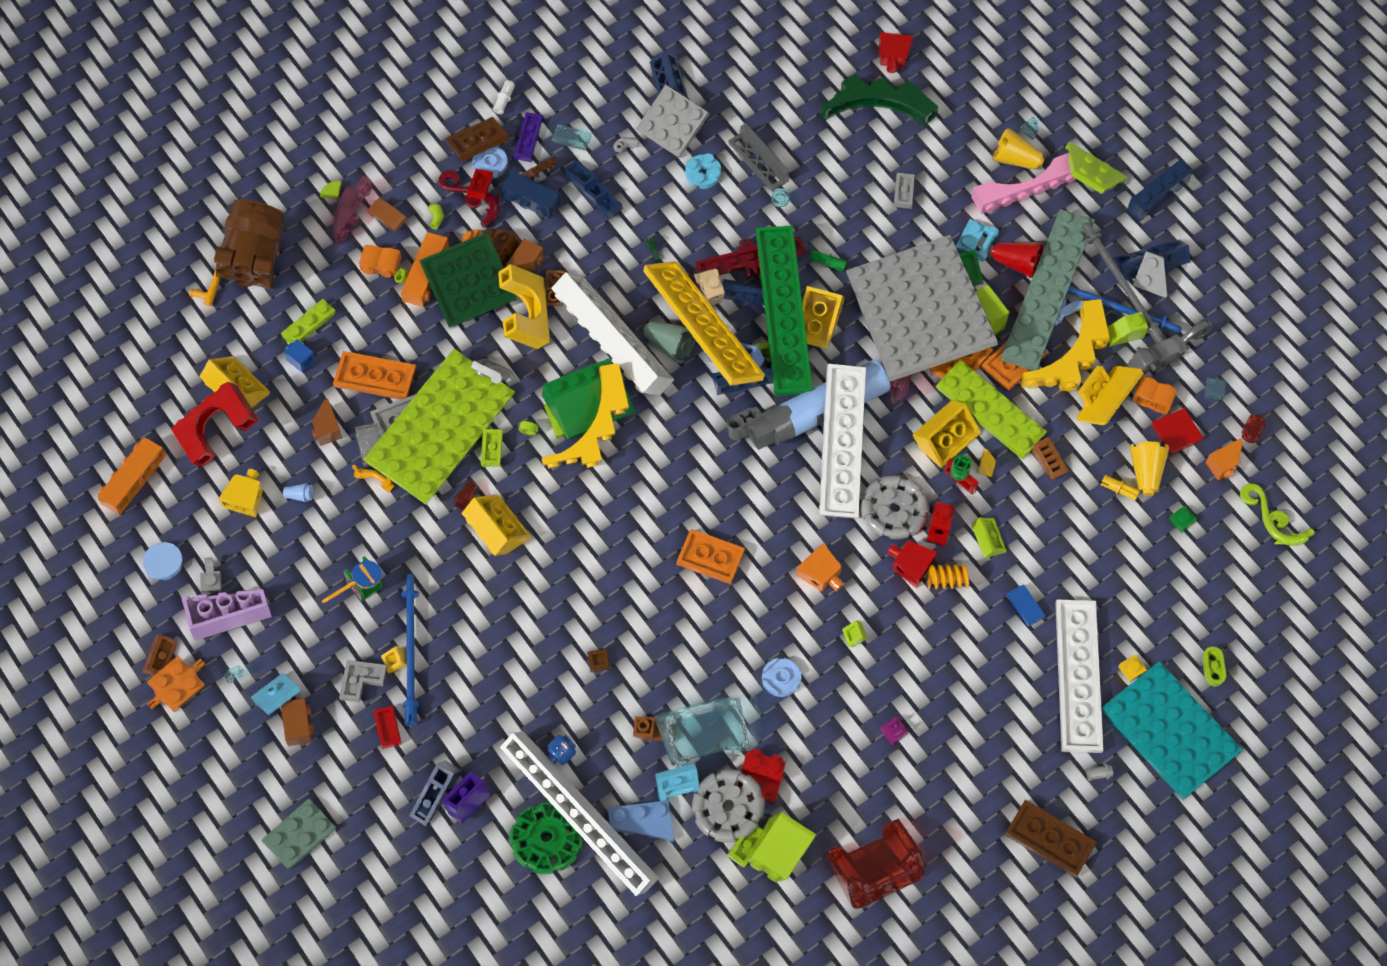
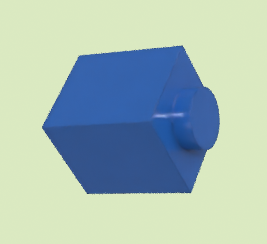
M298 339L290 343L284 351L286 361L302 373L316 361L314 352Z

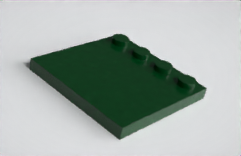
M488 232L419 260L449 329L517 300L516 294L500 288L498 272L504 269Z

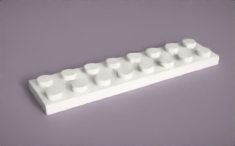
M827 365L819 516L858 518L866 367Z
M1056 600L1062 752L1102 753L1103 735L1096 601Z

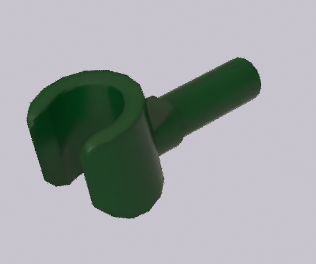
M652 236V242H649L646 237L647 249L653 252L656 262L660 261L656 249V237Z

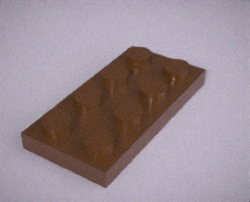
M1024 800L1004 834L1077 878L1097 843L1027 800Z

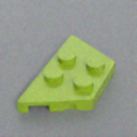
M1069 141L1065 148L1069 150L1070 154L1068 163L1071 176L1097 192L1103 194L1108 189L1115 188L1117 184L1124 183L1128 178L1109 166V164L1104 163Z

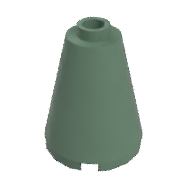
M650 321L643 328L644 337L677 363H683L685 361L683 358L685 356L689 357L694 349L696 340L685 326Z

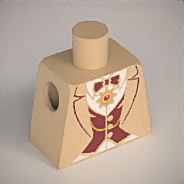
M709 269L694 274L699 291L710 305L722 303L725 293L718 270Z

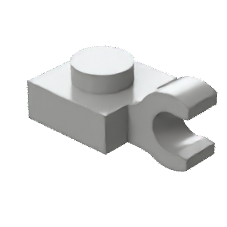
M213 557L205 558L206 572L200 573L201 593L222 592L221 572L215 571Z

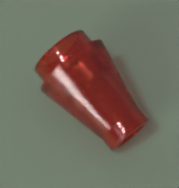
M469 481L454 497L455 507L463 511L474 498L477 489L475 483Z

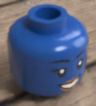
M557 735L546 746V750L549 753L547 757L554 765L557 762L565 765L576 754L574 749L576 745L567 735Z

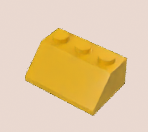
M235 356L209 359L199 376L205 382V385L214 392L227 381L237 385L252 408L270 393Z
M951 400L912 435L919 448L939 467H943L950 458L956 456L981 432L966 404Z
M498 494L474 497L462 512L467 523L473 527L478 537L484 541L489 551L495 556L508 554L532 537Z

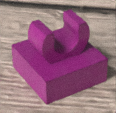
M897 716L880 727V731L891 745L908 735V730Z

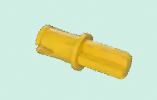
M1105 475L1102 480L1101 486L1115 491L1117 495L1122 494L1133 500H1136L1139 495L1138 489L1125 484L1123 480L1119 481L1108 475Z

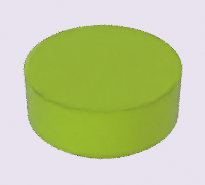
M527 421L520 422L519 431L521 433L536 435L538 432V425Z

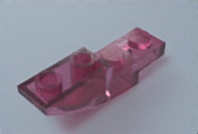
M364 175L354 189L347 186L338 202L333 224L335 242L338 245L348 237L352 226L357 224L359 220L357 210L361 207L364 198L371 193L370 178Z

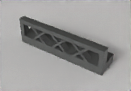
M746 123L740 126V134L728 140V144L771 192L787 183L790 171ZM742 139L746 143V147L737 146L736 142ZM747 152L755 153L757 159L748 158L746 156ZM758 164L766 165L768 170L760 171L757 166ZM769 176L777 177L779 181L772 185L768 178Z

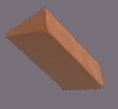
M162 634L156 635L142 672L155 675L169 664L178 641Z

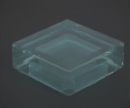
M1207 378L1204 397L1223 400L1226 381Z

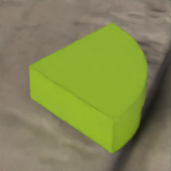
M333 181L325 185L320 192L321 198L339 199L342 186L341 181Z

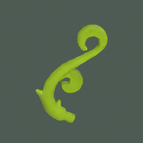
M1247 484L1242 487L1240 498L1246 504L1256 505L1258 503V499H1252L1249 496L1250 492L1254 491L1260 495L1262 519L1269 534L1277 540L1274 542L1275 545L1298 546L1309 541V538L1315 534L1311 528L1298 534L1291 532V535L1280 532L1277 528H1284L1288 525V516L1282 511L1269 513L1265 493L1259 485ZM1273 521H1277V522H1278V524H1277L1276 527H1275Z

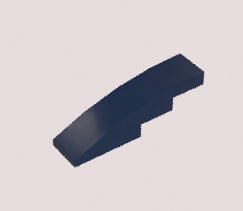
M575 160L562 169L580 192L608 218H611L623 209L622 203L611 195L610 190L599 182L598 176L579 161Z

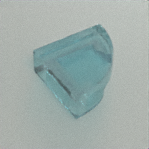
M1034 116L1020 127V130L1031 140L1035 139L1038 132L1037 120Z

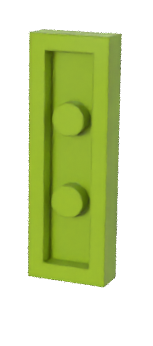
M322 299L286 328L281 335L289 344L293 343L296 339L302 342L333 317L336 311Z

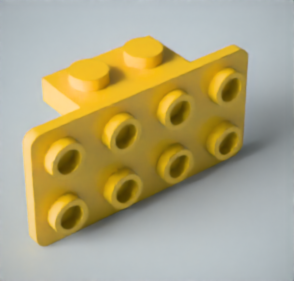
M1096 366L1077 392L1085 404L1077 415V420L1098 425L1107 424L1143 375L1142 369L1115 366L1107 374L1103 366Z

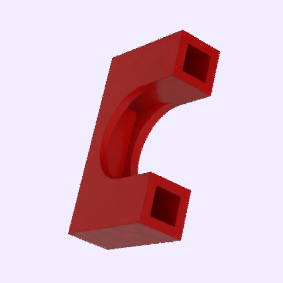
M229 381L223 383L217 391L207 396L199 406L194 407L187 416L178 420L176 425L171 428L192 464L203 467L216 456L205 437L207 421L213 414L225 411L235 428L244 432L259 421V418L237 385Z

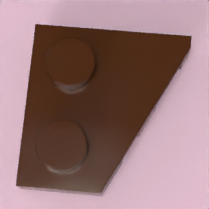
M553 156L521 175L534 180L540 177L539 172L544 170L547 173L554 169V164L558 160L556 156Z

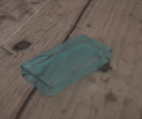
M557 124L552 142L586 151L591 139V133Z

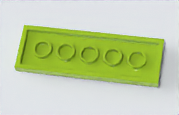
M961 360L936 385V388L950 400L965 403L973 419L1022 460L1032 450L1033 445L1038 443L1047 432Z

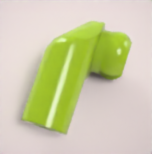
M433 203L428 207V210L434 216L430 227L437 230L444 219V213L439 204Z

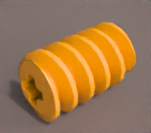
M954 564L952 570L950 565H945L944 570L942 565H938L937 569H935L934 565H930L927 573L929 590L931 584H934L935 589H938L939 584L942 585L943 589H946L947 584L953 589L955 583H957L959 589H961L963 583H965L966 588H969V574L965 564H961L960 569L957 564Z

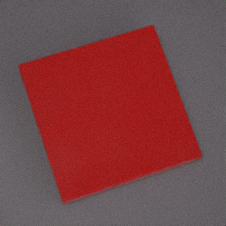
M1185 408L1151 423L1152 428L1164 447L1165 444L1169 446V455L1193 446L1204 439Z

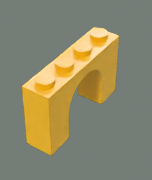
M510 264L498 272L500 288L516 294L523 300L528 309L529 318L514 313L504 319V337L539 349L550 342L544 277Z

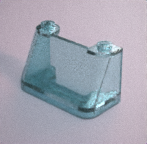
M726 697L655 715L656 724L670 763L676 766V768L688 765L687 762H690L693 758L723 750L739 753L744 751V747L750 746L739 698Z

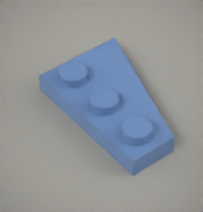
M669 800L608 808L609 824L615 831L641 834L650 838L657 837L674 842Z

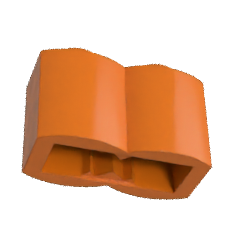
M364 245L359 261L360 270L368 275L379 273L386 278L395 277L400 265L401 253L393 248Z
M1141 376L1132 401L1138 405L1149 407L1156 412L1167 414L1177 390L1170 384L1158 383L1152 377Z

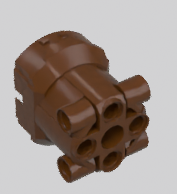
M234 200L230 215L225 222L226 231L222 246H218L215 252L214 263H217L216 277L234 280L236 284L244 287L253 286L254 283V286L271 289L274 280V273L272 272L283 239L284 214L282 211L261 202Z

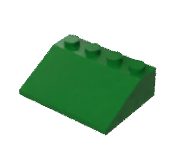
M611 358L543 385L542 397L568 440L585 434L595 420L601 400L599 368L614 364ZM626 388L625 393L629 408L625 410L624 414L614 415V413H611L613 422L635 413Z

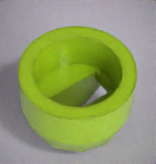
M402 268L398 269L394 277L395 281L405 284L409 272Z

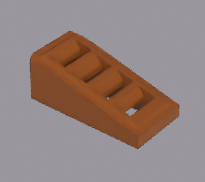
M1049 437L1033 445L1031 452L1052 481L1068 473L1067 467ZM1053 460L1055 461V463H1053V464H1051V465L1048 464L1049 462H1051V461H1053ZM1059 466L1060 469L1055 472L1052 471V469Z

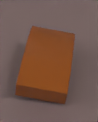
M380 198L367 210L371 216L381 221L384 226L394 232L407 220L402 213Z
M546 270V306L563 307V302L555 297L556 293L552 290V287L565 274V271Z
M635 716L633 737L675 743L677 723L676 721L656 720L655 717Z

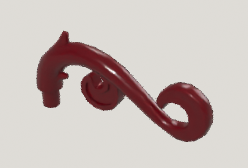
M447 170L440 174L438 183L442 189L451 192L467 193L469 187L457 186L460 182L458 173ZM453 179L455 186H448L445 181ZM490 192L486 195L485 200L489 204V209L486 208L487 214L480 223L484 228L493 223L498 217L499 195L494 197ZM467 194L465 196V203L470 208H478L482 203L481 199L468 197Z

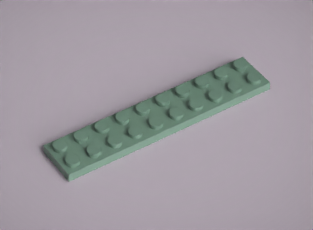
M1062 209L1059 210L1005 346L1001 361L1032 371L1038 369L1089 238L1083 228V224L1087 222L1093 227L1094 219Z

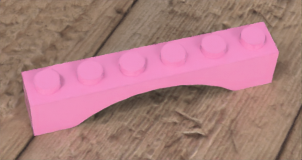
M1067 153L1054 158L1050 166L1042 174L1030 181L1009 185L987 182L974 187L972 199L981 214L985 212L990 213L996 208L1009 206L1018 200L1023 201L1029 196L1039 195L1045 190L1055 189L1064 183H1072L1076 178L1071 176L1068 163L1070 154Z

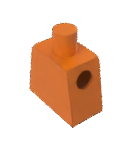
M823 543L797 567L796 575L819 591H823L829 585L835 591H839L844 585V582L838 578L842 567Z

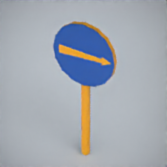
M373 561L359 562L352 571L354 581L329 595L322 602L326 603L355 584L363 588L376 586L382 578L380 566Z

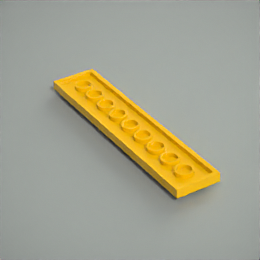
M677 261L644 266V273L730 386L763 381L765 376L763 371Z

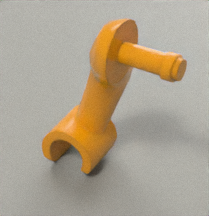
M356 465L352 466L353 470H355L354 477L357 479H377L382 482L380 486L387 492H390L395 486L389 478L376 470L358 469Z

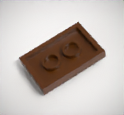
M491 117L445 139L447 145L462 162L509 140V136L494 117Z

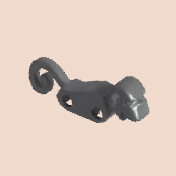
M1203 320L1188 330L1182 337L1176 334L1156 343L1149 349L1137 347V352L1128 362L1127 367L1142 369L1144 375L1150 370H1160L1183 356L1189 350L1186 343L1193 337L1195 340L1205 337L1211 331L1212 323L1209 320Z

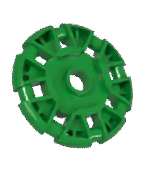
M540 802V805L537 806L531 805L516 817L517 821L510 830L509 842L510 846L513 847L514 857L524 868L528 867L538 874H554L553 871L565 870L578 858L576 855L582 850L584 838L551 802ZM543 812L544 818L537 820L535 814ZM558 814L562 817L560 818V820H558L557 818H554V816ZM524 824L529 825L527 831L522 829ZM571 827L573 832L567 833L565 828ZM543 833H550L553 836L549 842L542 841L541 835ZM526 841L527 847L521 848L520 843ZM566 844L571 846L570 851L564 849ZM533 854L539 857L537 862L531 860ZM557 856L558 861L551 863L550 859H553Z

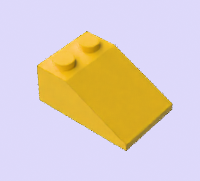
M809 286L806 287L802 307L807 344L828 350L845 299L844 296Z

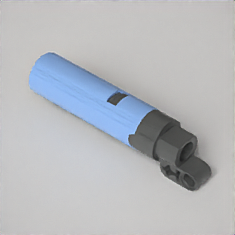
M874 359L859 366L866 367L864 403L890 391V381L885 368L879 361ZM826 383L813 388V391L796 396L766 412L760 413L757 408H748L731 416L727 420L729 438L740 440L749 436L754 446L760 450L772 443L779 445L824 423Z

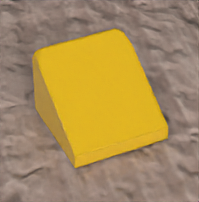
M987 449L983 451L978 474L992 477L996 460Z
M395 646L381 655L384 665L387 666V673L407 667V653L403 647Z

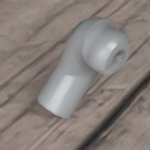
M621 137L614 143L613 148L616 152H622L628 147L637 148L638 139Z

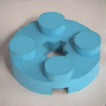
M711 154L697 155L686 163V179L691 185L694 186L695 184L701 189L711 188L717 184L721 176L720 163ZM701 169L707 170L706 174H703V172L699 173Z

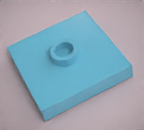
M282 673L251 696V698L265 713L270 715L299 693L301 689L288 676Z

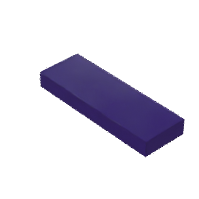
M526 112L514 152L515 160L532 162L543 122V115Z

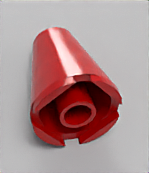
M998 242L996 246H993L991 256H993L995 261L1029 278H1033L1044 250V244L1040 242Z

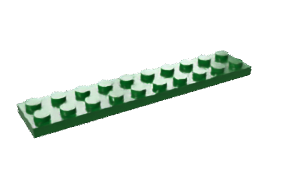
M793 225L756 228L774 396L803 394L813 391Z

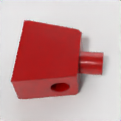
M880 32L878 43L880 65L887 66L886 71L888 73H896L897 68L905 67L911 50L913 36Z
M936 502L927 543L946 546L955 509L954 505ZM935 530H942V534L936 533Z
M907 541L903 549L892 544L887 554L895 558L893 570L913 587L917 588L928 572L930 565L934 563L937 552Z

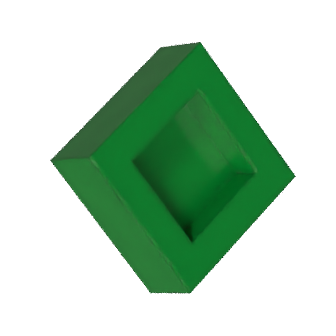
M1185 506L1169 517V520L1181 533L1197 521L1196 517Z

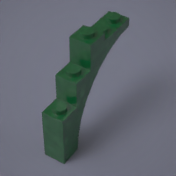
M854 73L842 81L841 91H838L832 99L825 101L821 105L820 118L826 121L832 116L849 109L880 107L901 112L915 119L921 125L926 126L937 117L939 107L910 81H907L904 85H899L895 89L881 77L877 81L871 82L868 86Z

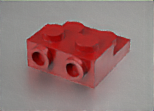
M752 749L751 752L747 751L741 770L742 774L750 775L757 781L762 789L761 795L764 797L765 802L775 804L786 762L778 755L764 756V753L757 749ZM738 781L737 787L741 789L743 783Z

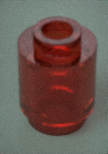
M1255 414L1248 417L1242 429L1241 437L1244 441L1255 443L1260 439L1266 426V421L1262 416Z

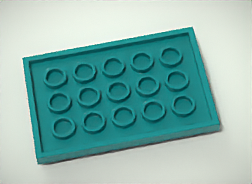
M1160 661L1101 708V712L1182 800L1187 798L1242 752L1241 747Z

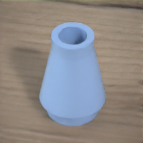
M304 483L284 487L283 495L284 498L308 502V500L313 499L314 490L312 485Z

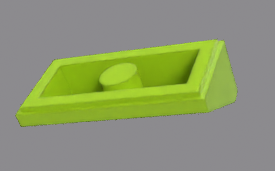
M979 518L972 523V528L984 558L1007 552L994 518Z

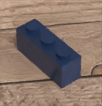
M515 171L511 172L502 185V196L506 200L513 201L524 209H530L541 217L550 219L560 204V193Z

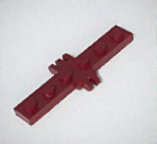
M794 237L796 257L805 255V248L801 237ZM750 238L746 239V246L743 240H739L740 247L737 248L738 251L695 261L697 272L717 269L720 276L745 270L747 279L752 278L751 271L754 277H758V270H760L758 248L755 243H751Z

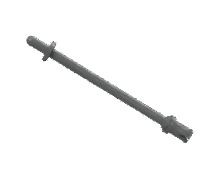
M1085 222L1083 228L1089 236L1087 243L1095 245L1138 313H1143L1148 325L1147 334L1150 333L1155 343L1167 339L1160 330L1159 323L1152 321L1100 241L1102 234H1096L1091 225Z

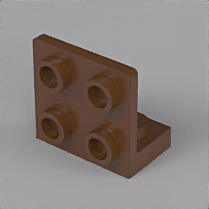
M487 229L485 232H488L500 261L505 268L522 241L514 231Z

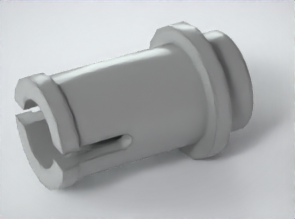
M1105 763L1103 766L1086 768L1088 781L1101 778L1110 779V777H1113L1112 766Z

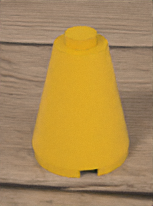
M1007 128L998 142V148L994 151L992 160L1036 170L1037 167L1040 168L1045 158L1042 157V152L1012 129Z
M1138 442L1136 447H1134V444H1131L1130 452L1138 490L1144 496H1153L1159 490L1169 446L1165 444V447H1161L1159 442Z

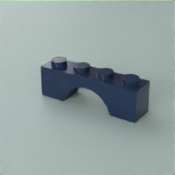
M1180 159L1132 197L1127 211L1140 222L1154 210L1156 205L1173 190L1177 192L1189 183L1193 170Z

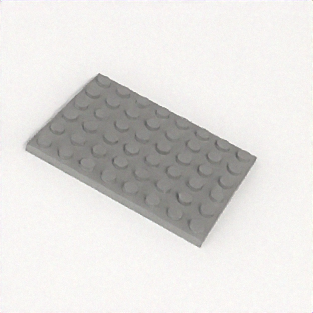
M950 235L846 270L889 381L998 345L994 332Z

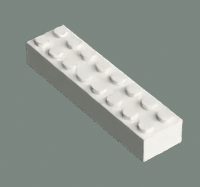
M566 272L552 287V290L556 293L555 297L566 304L568 312L578 318V323L588 329L590 337L601 344L600 348L605 353L610 354L612 362L614 364L619 363V366L624 370L623 374L625 377L636 384L635 388L640 393L660 396L674 381V378L584 277Z

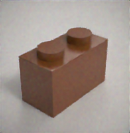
M305 698L287 701L281 706L285 741L288 747L311 743V735H315L314 725L309 722V717L312 716L311 705H307Z

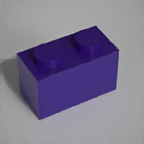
M470 772L442 802L448 814L463 824L490 796L485 782Z

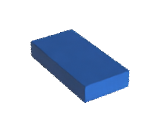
M1024 584L1007 593V597L1028 627L1045 618V614Z

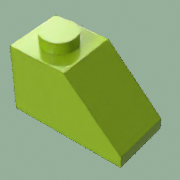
M1142 312L1124 316L1107 327L1110 337L1108 341L1109 347L1145 337L1148 325Z

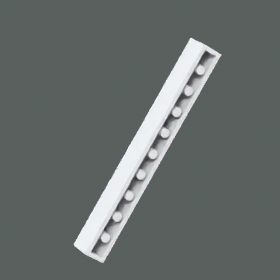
M524 731L515 732L510 735L500 748L635 895L646 893L659 877Z

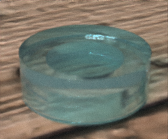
M784 189L774 190L771 196L773 205L776 207L786 206L789 203V193Z
M236 665L228 670L223 677L227 683H232L244 674V670L240 665Z

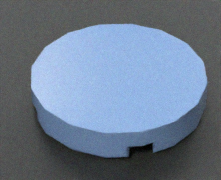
M495 146L473 156V170L492 171L493 179L503 175L508 166L506 153Z
M167 542L157 543L145 552L143 566L147 574L153 579L169 580L180 572L183 556L175 545Z
M773 659L763 669V686L774 696H790L800 686V668L790 659Z

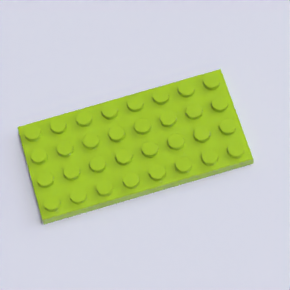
M455 349L450 352L364 458L366 463L426 505L482 436L483 429L489 427L515 393L514 390L502 382L495 384L492 382L491 377L478 375L476 370L471 368L473 362Z

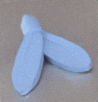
M1065 297L1055 325L1061 323L1065 316L1080 310L1083 301L1076 300L1066 306Z

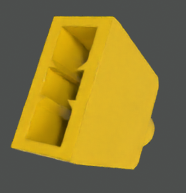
M248 469L245 477L237 474L234 475L219 497L221 506L256 517L263 492L261 482L257 481L259 473L256 470Z

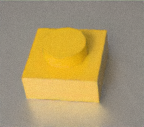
M1136 654L1118 666L1129 682L1147 671Z

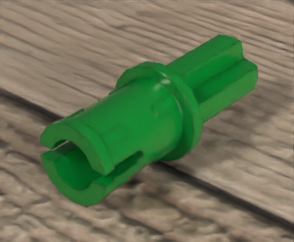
M815 250L812 251L810 256L811 260L826 265V268L831 267L841 272L844 271L847 263L846 260L836 258L832 254L826 255Z

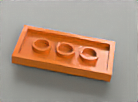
M343 351L333 385L337 388L402 400L409 396L416 365Z

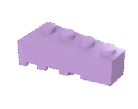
M263 589L237 591L236 594H227L225 592L214 596L203 594L193 598L181 596L189 629L195 641L272 617Z

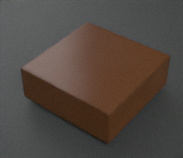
M607 649L587 652L590 673L610 670Z

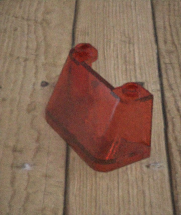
M899 818L884 825L882 838L848 854L843 847H834L825 852L826 858L843 892L854 909L863 908L921 880L925 874L922 851Z

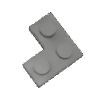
M347 660L339 696L340 700L360 703L364 684L384 686L387 666Z

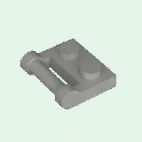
M487 358L475 360L471 366L478 375L491 377L492 382L495 384L501 383L503 380L511 381L514 378L513 371Z

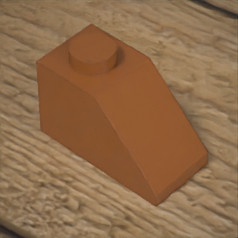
M523 239L505 267L512 264L529 272L535 271L538 265L541 266L544 262L543 247Z
M325 399L312 421L314 429H311L314 440L318 439L320 446L342 439L329 399Z

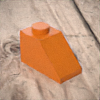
M1241 438L1211 453L1205 463L1218 481L1224 477L1228 479L1235 474L1243 444Z

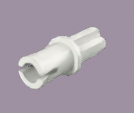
M506 80L501 92L497 94L498 99L493 107L495 113L503 114L507 102H510V96L515 87L513 81Z

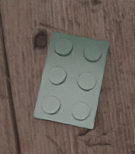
M308 798L262 839V842L290 871L336 830V827Z

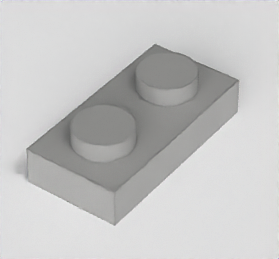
M896 174L894 207L912 208L915 174Z

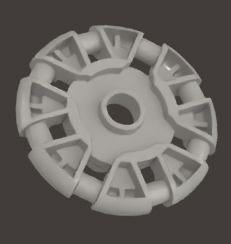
M891 475L882 477V480L878 482H872L863 493L864 499L861 500L860 504L863 519H866L867 526L881 537L884 535L894 540L905 539L911 534L918 533L926 524V517L930 512L929 500L927 495L923 494V489L909 478L905 480L900 478L901 476ZM898 485H899V486H902V487H905V490H904V491L898 490V489H897ZM885 487L886 490L882 493L881 488ZM914 496H916L917 499H918V500L915 501V502H913V497H914ZM871 499L877 501L876 504H872ZM897 505L899 506L900 510L898 512H893L890 509V506ZM913 513H919V516H913ZM877 514L879 519H874L873 516ZM907 523L909 527L905 528L902 525ZM887 525V526H890V527H893V528H892V530H891V529L885 528V526Z
M724 769L720 773L710 774L699 784L700 788L697 794L694 793L692 812L696 816L697 820L695 822L706 836L714 837L715 841L731 843L735 842L740 836L748 837L759 826L757 824L764 815L765 799L761 795L762 789L753 777L750 775L746 776L739 770ZM725 780L726 785L719 787L718 782ZM738 781L743 783L741 789L736 786ZM707 791L711 793L709 800L704 798ZM753 795L754 800L749 802L747 796ZM733 801L734 808L731 811H725V802ZM706 810H709L710 816L704 817L703 814ZM748 812L753 814L751 820L745 819ZM716 823L722 825L719 831L714 829ZM739 825V830L733 832L732 827Z

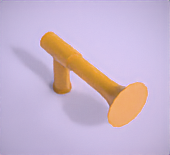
M216 270L207 292L191 289L189 293L190 297L205 299L203 303L205 306H212L220 277H216Z

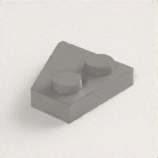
M1146 251L1133 286L1166 298L1167 287L1164 257Z

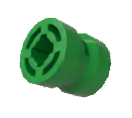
M964 455L955 457L950 470L951 476L958 481L965 480L970 473L971 460Z

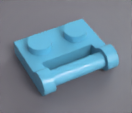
M969 219L956 245L957 252L961 253L976 249L982 235L985 234L987 238L981 250H976L978 261L984 262L994 238H997L999 230Z
M695 763L655 774L660 801H666L667 798L692 791L696 793L700 788Z

